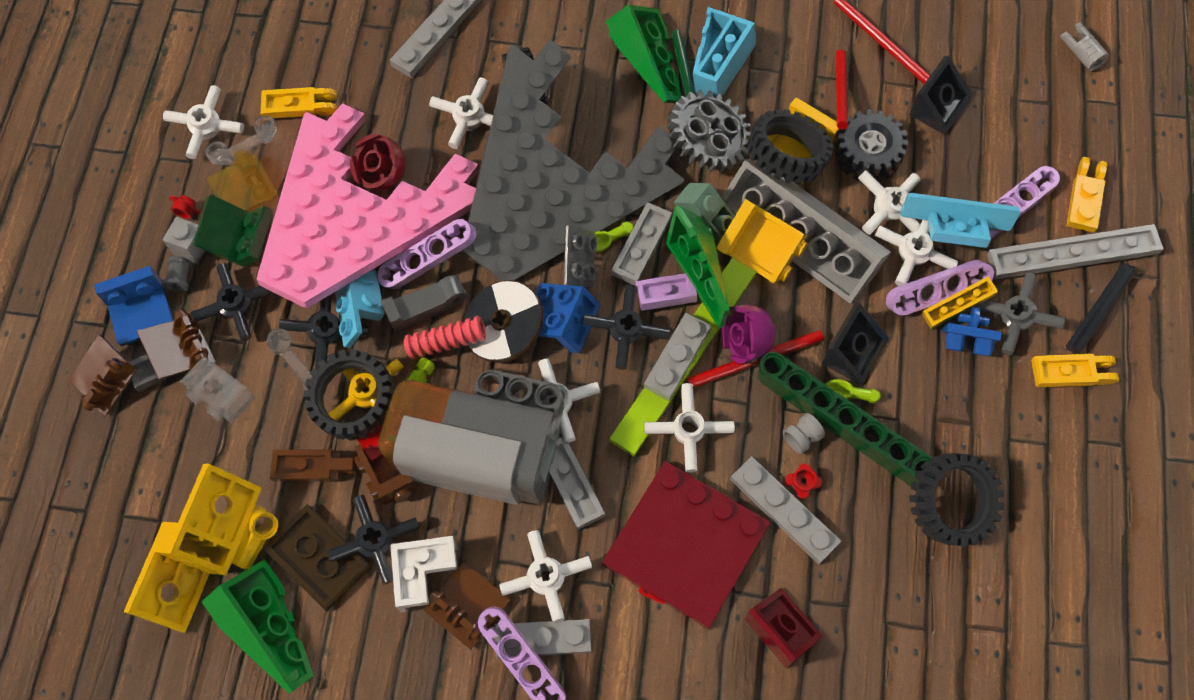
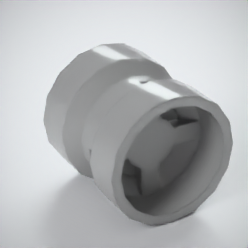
M805 413L799 418L796 426L790 425L783 430V436L795 452L803 454L809 449L810 443L818 442L825 437V431L814 416Z

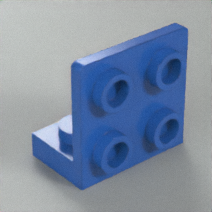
M151 266L94 284L96 294L108 306L116 340L121 347L140 341L137 330L174 321L165 288L162 286L163 281Z
M539 284L536 294L541 301L544 315L539 336L556 338L571 353L580 354L591 328L590 326L582 325L584 314L596 316L601 304L584 286Z

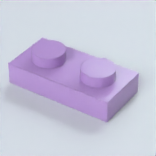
M686 273L635 281V286L637 287L636 294L641 311L697 302L696 289Z

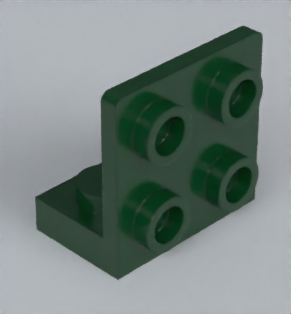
M211 194L206 198L193 245L241 267H245L260 259L273 210L261 206L248 212Z

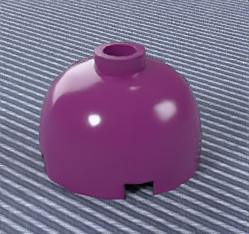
M752 304L729 307L730 310L725 325L721 328L723 346L725 349L730 348L733 354L729 357L738 364L761 359L771 350L774 343L776 329L772 319L764 309Z

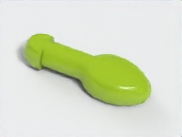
M623 222L621 226L609 232H595L597 239L595 253L603 252L610 247L613 241L625 235L629 236L634 228L631 222Z
M834 379L825 383V385L847 400L852 398L868 401L869 403H877L881 398L878 390L853 387L846 380Z

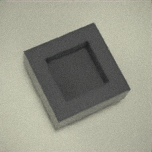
M147 354L129 362L137 370L131 380L138 392L166 380V378L158 380Z

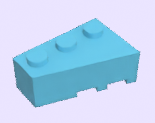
M708 7L706 23L702 30V40L693 69L695 93L701 90L705 96L708 91H711L713 97L716 98L719 93L723 97L756 45V32L754 22Z

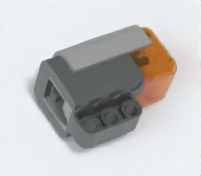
M487 370L479 375L473 394L419 381L404 380L394 390L378 439V447L381 454L394 470L403 475L411 476L413 481L519 505L521 501L541 505L550 477L551 464H553L557 450V442L560 438V422L565 403L562 392L556 384L495 370ZM490 384L499 385L493 392L485 391L486 387ZM519 390L528 391L527 395L523 398L514 397L515 393ZM554 396L557 398L556 402L551 405L542 403L546 397Z

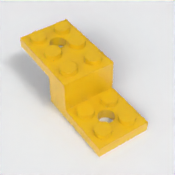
M203 464L179 522H162L124 612L185 633L209 574L227 575L262 487L211 464ZM223 496L227 501V508L220 514L215 509V502L217 498ZM170 583L174 588V594L170 600L164 601L161 597V590L166 584Z

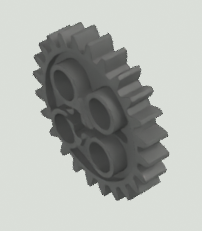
M698 90L695 95L689 92L686 97L681 96L667 118L670 120L667 129L672 130L669 138L677 140L673 147L682 148L683 150L680 156H690L689 164L696 160L699 169L707 165L709 172H712L717 167L721 173L725 168L729 171L732 170L735 165L738 166L748 155L747 143L751 132L747 130L751 124L743 123L746 114L739 115L737 111L740 107L735 106L732 108L730 106L731 99L725 102L722 101L720 93L716 98L713 97L711 91H708L704 96L701 90Z

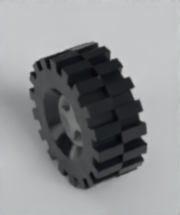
M871 109L866 110L865 115H862L861 111L856 112L854 119L851 116L848 117V127L840 129L835 145V157H839L837 161L839 167L845 165L844 173L848 175L852 172L854 173L853 179L858 180V177L867 170L878 182H881L883 176L888 179L892 177L893 172H897L907 151L908 140H906V130L901 131L903 124L900 121L894 123L895 117L891 114L886 118L883 116L884 111L878 110L876 115L872 113Z

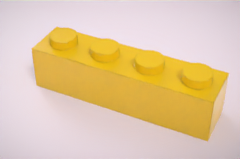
M988 276L925 309L922 315L930 329H933L958 316L959 313H964L972 307L996 296L998 291Z

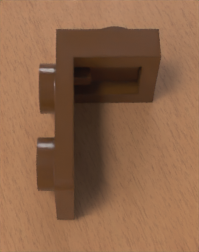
M361 445L355 447L359 455L354 458L355 463L361 474L367 472L371 481L366 483L374 500L380 498L384 505L393 501L400 502L409 498L412 495V491L417 489L411 476L399 474L381 484Z

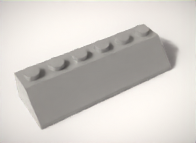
M751 158L744 160L722 196V200L734 216H736L746 199L807 235L805 242L808 245L799 258L795 256L793 262L851 304L877 274L891 252L794 182L786 183L784 177L777 180L774 178V173L766 174L764 172L765 167L759 169L756 165L757 160L752 161Z

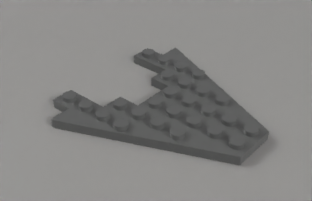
M550 39L534 60L513 44L509 47L468 222L476 229V238L462 252L500 281H514L564 252L566 226L595 232L600 231L644 206L647 202L649 203L677 187L685 180L665 164L676 148L673 145L677 140L670 139V134L661 126L654 130L627 168L605 151L592 170L588 172L545 139L561 116L539 99L572 57Z

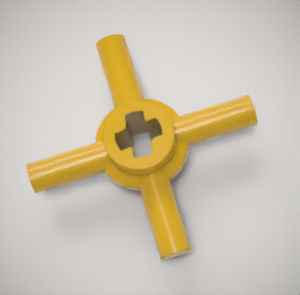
M396 358L386 368L391 376H394L404 366ZM354 368L342 371L350 381L348 386L349 397L328 413L332 419L338 421L355 406L361 408L374 406L378 389L372 374H359ZM368 388L369 392L364 393L362 390ZM392 413L391 416L387 415L385 419L390 426L397 421L398 417Z

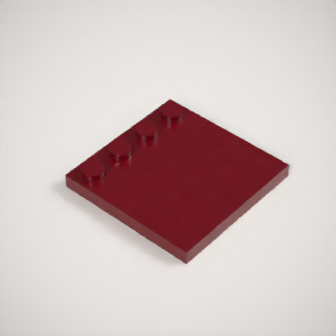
M664 461L602 561V565L709 630L770 522Z

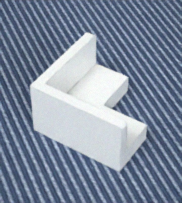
M453 536L391 544L395 607L401 613L408 612V607L429 605L426 573L457 569L456 550L458 548Z

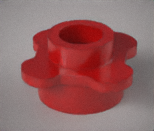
M180 195L179 198L170 196L169 200L173 202L170 210L175 215L190 220L193 214H200V210L195 207L196 202L190 197Z
M806 463L800 464L793 474L789 473L785 478L786 484L796 490L797 497L800 499L808 498L809 493L813 489H819L822 485L821 478ZM801 479H805L806 483L803 484Z

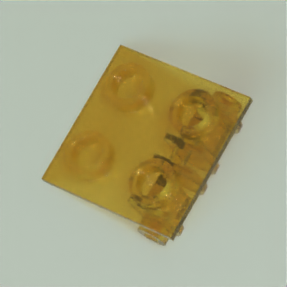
M244 150L235 153V164L206 178L216 197L246 211L279 196L256 154L250 156Z

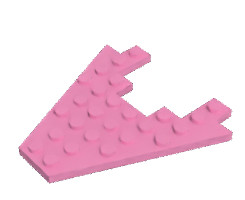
M341 104L327 121L306 112L302 119L257 275L259 285L306 309L470 212L476 188L470 186L469 183L479 172L478 164L454 154L426 191L401 181L386 200L346 181L352 174L350 169L351 157L340 153V150L366 121L365 114L345 104Z

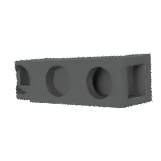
M453 275L393 300L391 296L381 300V303L396 334L452 309L464 302L468 295L460 278Z

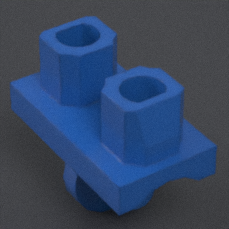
M972 307L969 314L959 313L958 321L967 323V326L952 323L943 324L942 333L946 334L945 349L962 352L965 337L975 339L973 354L991 356L995 342L1001 341L1002 332L977 328L978 325L988 326L989 318L981 317L980 308Z

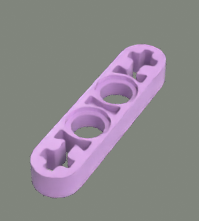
M1042 166L993 204L1019 207L1020 214L1018 218H1020L1053 192L1060 181L1059 173L1052 167ZM1048 178L1050 182L1046 181L1038 188L1037 184L1041 179ZM1025 190L1030 192L1033 199L1030 201L1023 200L1019 196V191ZM989 228L990 238L993 239L1003 230Z
M463 219L452 221L384 263L378 270L377 278L379 283L390 289L401 288L470 246L476 238L475 227ZM461 227L466 230L463 233V239L456 237L460 234L459 229ZM442 240L444 243L443 251L438 255H434L432 251L434 243ZM418 254L421 259L420 265L416 269H411L409 261L413 255ZM391 270L397 272L393 275V281L388 280L391 276Z
M973 260L892 289L887 294L886 305L897 315H908L933 306L988 276L992 281L994 270L983 261ZM978 269H982L983 272L979 274V279L973 277L979 273ZM953 276H957L959 279L958 285L953 290H948V280ZM927 285H932L933 292L931 296L927 299H922V289ZM900 296H903L906 299L901 302L902 306L899 307L896 303L900 302Z
M496 606L485 609L478 619L480 632L532 700H546V694L542 689L539 690L538 694L535 693L534 689L541 687L545 680L548 679L550 683L546 684L545 688L551 695L559 694L557 700H566V693L563 687L506 612ZM488 614L492 617L498 615L501 618L498 626L503 632L506 627H509L512 631L505 634L499 642L494 639L499 635L496 628L490 627L488 629L485 625L488 621L486 617ZM508 639L518 640L522 647L520 654L517 656L507 655L503 648L505 641ZM528 665H536L540 668L541 678L536 682H529L523 676V669Z

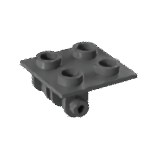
M566 226L564 285L594 288V280L597 274L594 265L595 251L597 249L595 231Z

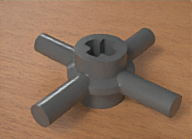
M1033 273L1025 274L1019 296L1010 298L1005 304L986 300L975 306L980 308V311L1001 315L1003 323L1009 327L1001 350L1004 354L1013 355L1020 331L1030 328L1034 323L1059 329L1064 328L1066 318L1038 312L1036 305L1030 300L1037 276Z

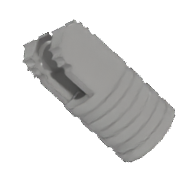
M1079 22L1074 26L1076 32L1083 39L1077 43L1067 31L1060 35V38L1089 71H1093L1107 61L1109 54L1086 27Z

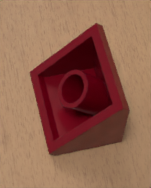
M782 588L751 608L745 617V621L786 669L823 637Z

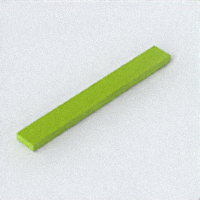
M734 258L730 260L722 272L729 307L736 306L757 272ZM703 302L693 316L711 325V330L671 400L668 401L643 388L609 439L612 444L633 457L636 456L650 435L644 434V422H658L680 390L681 385L684 384L686 378H688L720 330Z

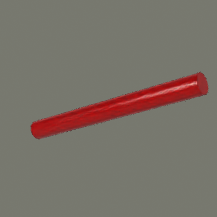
M840 49L835 53L837 127L839 129H846L848 127L846 51Z

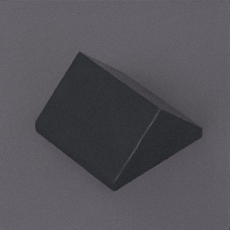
M949 56L943 57L918 92L909 114L911 117L942 134L948 132L973 96Z
M860 302L854 303L829 346L822 365L858 384H863L889 338Z

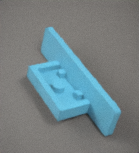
M908 193L900 212L902 217L928 220L931 241L987 248L991 241L989 228L1010 231L1020 214V208Z
M374 269L335 292L336 311L339 314L340 321L339 333L342 336L344 347L350 348L362 334L360 317L380 321L384 316L377 271Z

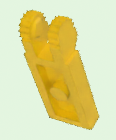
M314 87L262 90L261 116L263 119L301 117L306 112L314 116L316 114L331 116L337 110L336 104L331 103V101L337 99V92L331 88L315 89Z
M1082 157L1079 162L1077 176L1073 181L1066 226L1095 233L1099 224L1107 162L1100 161L1095 168L1094 178L1086 176L1090 165V158Z
M1094 354L1034 356L1031 360L1036 387L1111 385L1119 382L1118 373H1097L1096 369L1114 366L1116 363L1114 356H1094Z

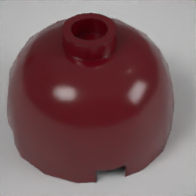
M375 133L366 135L357 142L355 147L358 149L355 156L351 155L350 169L354 180L358 184L363 185L365 188L382 191L394 187L401 181L405 175L407 164L406 156L397 142L389 137Z

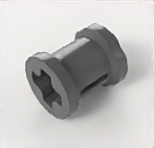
M180 256L168 257L167 264L169 269L167 278L163 279L162 286L175 292L188 291L189 284L187 283L189 270L193 268V262Z

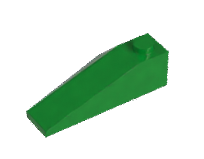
M628 4L606 20L610 38L663 103H676L681 98V91L677 74L671 69L670 62L674 58L673 53L667 50L666 41L670 38L661 13L656 8Z
M680 205L676 206L666 244L683 272L686 273L695 287L698 296L718 328H722L725 325L730 309L713 233L700 216Z
M263 560L219 585L201 602L218 627L290 694L311 679L314 674L301 640L297 639L292 623L295 620L292 611L288 612L285 606L283 585L266 560Z

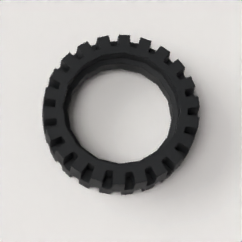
M774 109L773 112L769 110L762 114L751 131L747 149L748 153H751L752 161L757 160L756 165L759 169L765 167L764 172L766 174L774 173L775 179L780 180L781 177H784L786 183H791L793 179L795 184H802L803 181L806 184L812 180L815 181L821 176L833 153L831 137L826 136L827 131L824 128L818 129L820 126L818 122L811 123V118L807 115L802 118L800 117L801 113L796 111L794 114H791L790 110L784 109L783 113L780 109ZM777 134L793 138L806 146L812 154V158H797L785 154L776 148L767 136Z
M351 349L350 352L340 350L339 355L334 353L328 355V361L323 359L317 364L320 368L318 370L313 368L310 372L313 376L312 379H307L305 383L308 390L304 391V398L307 400L304 404L311 420L324 432L342 440L348 439L353 441L357 437L364 439L368 437V433L375 434L378 432L377 427L379 425L384 426L388 422L385 418L387 415H392L394 410L391 407L396 405V398L394 396L397 393L396 387L393 384V377L387 368L370 354L364 351L361 353L354 349ZM359 368L367 370L373 375L377 383L378 395L374 406L364 417L355 422L343 423L332 419L324 407L323 396L327 385L335 375L346 369Z
M963 453L941 454L931 458V462H925L921 466L924 471H917L914 476L918 479V482H912L910 489L915 490L916 494L909 495V502L916 504L915 507L910 509L912 515L918 516L914 520L917 526L924 527L921 531L925 535L931 536L930 539L947 545L968 546L978 544L979 540H986L989 537L988 533H993L997 528L993 522L1001 521L1002 515L998 514L997 510H1004V503L998 502V498L1004 497V490H997L996 488L1002 483L1000 478L993 477L996 474L993 467H987L988 463L983 459H978L975 455ZM952 469H960L970 475L978 493V506L975 516L969 525L958 530L948 528L942 523L935 504L937 485L943 475Z

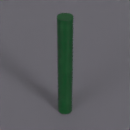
M673 30L671 38L685 97L689 92L695 95L681 31Z

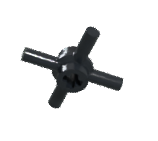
M221 263L216 266L223 287L218 291L216 303L190 313L194 322L219 313L225 317L233 318L241 341H247L252 338L245 317L250 311L251 302L274 292L262 286L246 290L242 286L234 285L228 265Z
M635 285L625 286L623 309L616 312L611 318L584 314L582 325L607 329L618 342L615 368L620 370L627 369L630 344L636 342L641 335L668 340L670 333L669 328L643 324L640 316L634 312L637 289ZM623 323L628 324V328H627V329H630V330H625V329H624V326H625V325H622V324H623Z
M332 294L320 301L319 312L310 316L308 321L280 319L279 330L305 332L309 339L316 343V370L320 368L317 364L322 359L327 361L328 345L334 343L340 336V321L331 313ZM320 325H326L327 332H321ZM361 326L362 334L359 337L367 338L368 326Z
M365 495L357 496L353 501L362 526L357 530L355 540L327 550L330 561L333 562L360 552L365 557L374 558L383 585L393 582V573L386 553L391 547L392 539L420 529L417 519L414 517L388 527L382 522L373 520ZM375 534L379 542L372 545L369 536Z

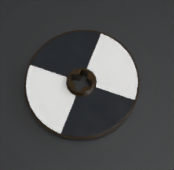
M513 280L495 282L482 289L468 305L463 323L465 319L470 318L474 320L475 316H479L485 325L486 339L482 342L478 339L475 344L468 342L467 346L476 356L492 363L508 362L524 354L535 343L543 325V307L537 294L527 285ZM505 316L506 319H504V325L500 326L499 324L502 322L501 318Z

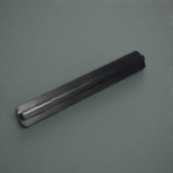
M1124 263L1118 269L1066 344L1068 351H1071L1073 354H1080L1135 275V267Z

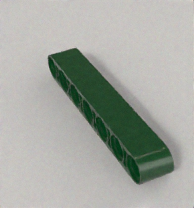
M770 352L762 357L757 377L764 386L803 413H809L814 416L822 426L909 486H911L912 482H918V479L914 477L916 468L921 467L925 462H931L930 459L933 457L777 352ZM774 366L779 372L775 374L769 373L765 367ZM797 382L803 387V390H794L790 387L789 383ZM822 399L827 403L828 407H819L815 404L814 400ZM839 416L849 417L852 424H843ZM864 433L874 434L877 442L868 441ZM890 450L899 451L903 460L894 459L890 454Z

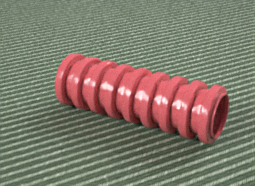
M475 316L474 320L468 318L465 319L464 323L457 321L456 325L449 323L448 327L441 325L439 329L436 327L431 328L430 332L423 330L422 334L415 332L413 336L410 334L405 335L404 347L407 355L414 360L417 359V356L425 357L426 353L433 355L434 351L441 353L443 349L446 351L451 350L452 346L459 348L460 344L463 346H467L468 342L475 344L478 339L480 342L485 341L486 329L483 320L479 316Z

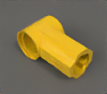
M254 506L232 560L233 564L243 569L251 568L265 541L273 537L278 529L277 518L262 506ZM265 517L264 523L260 527L255 528L257 520Z

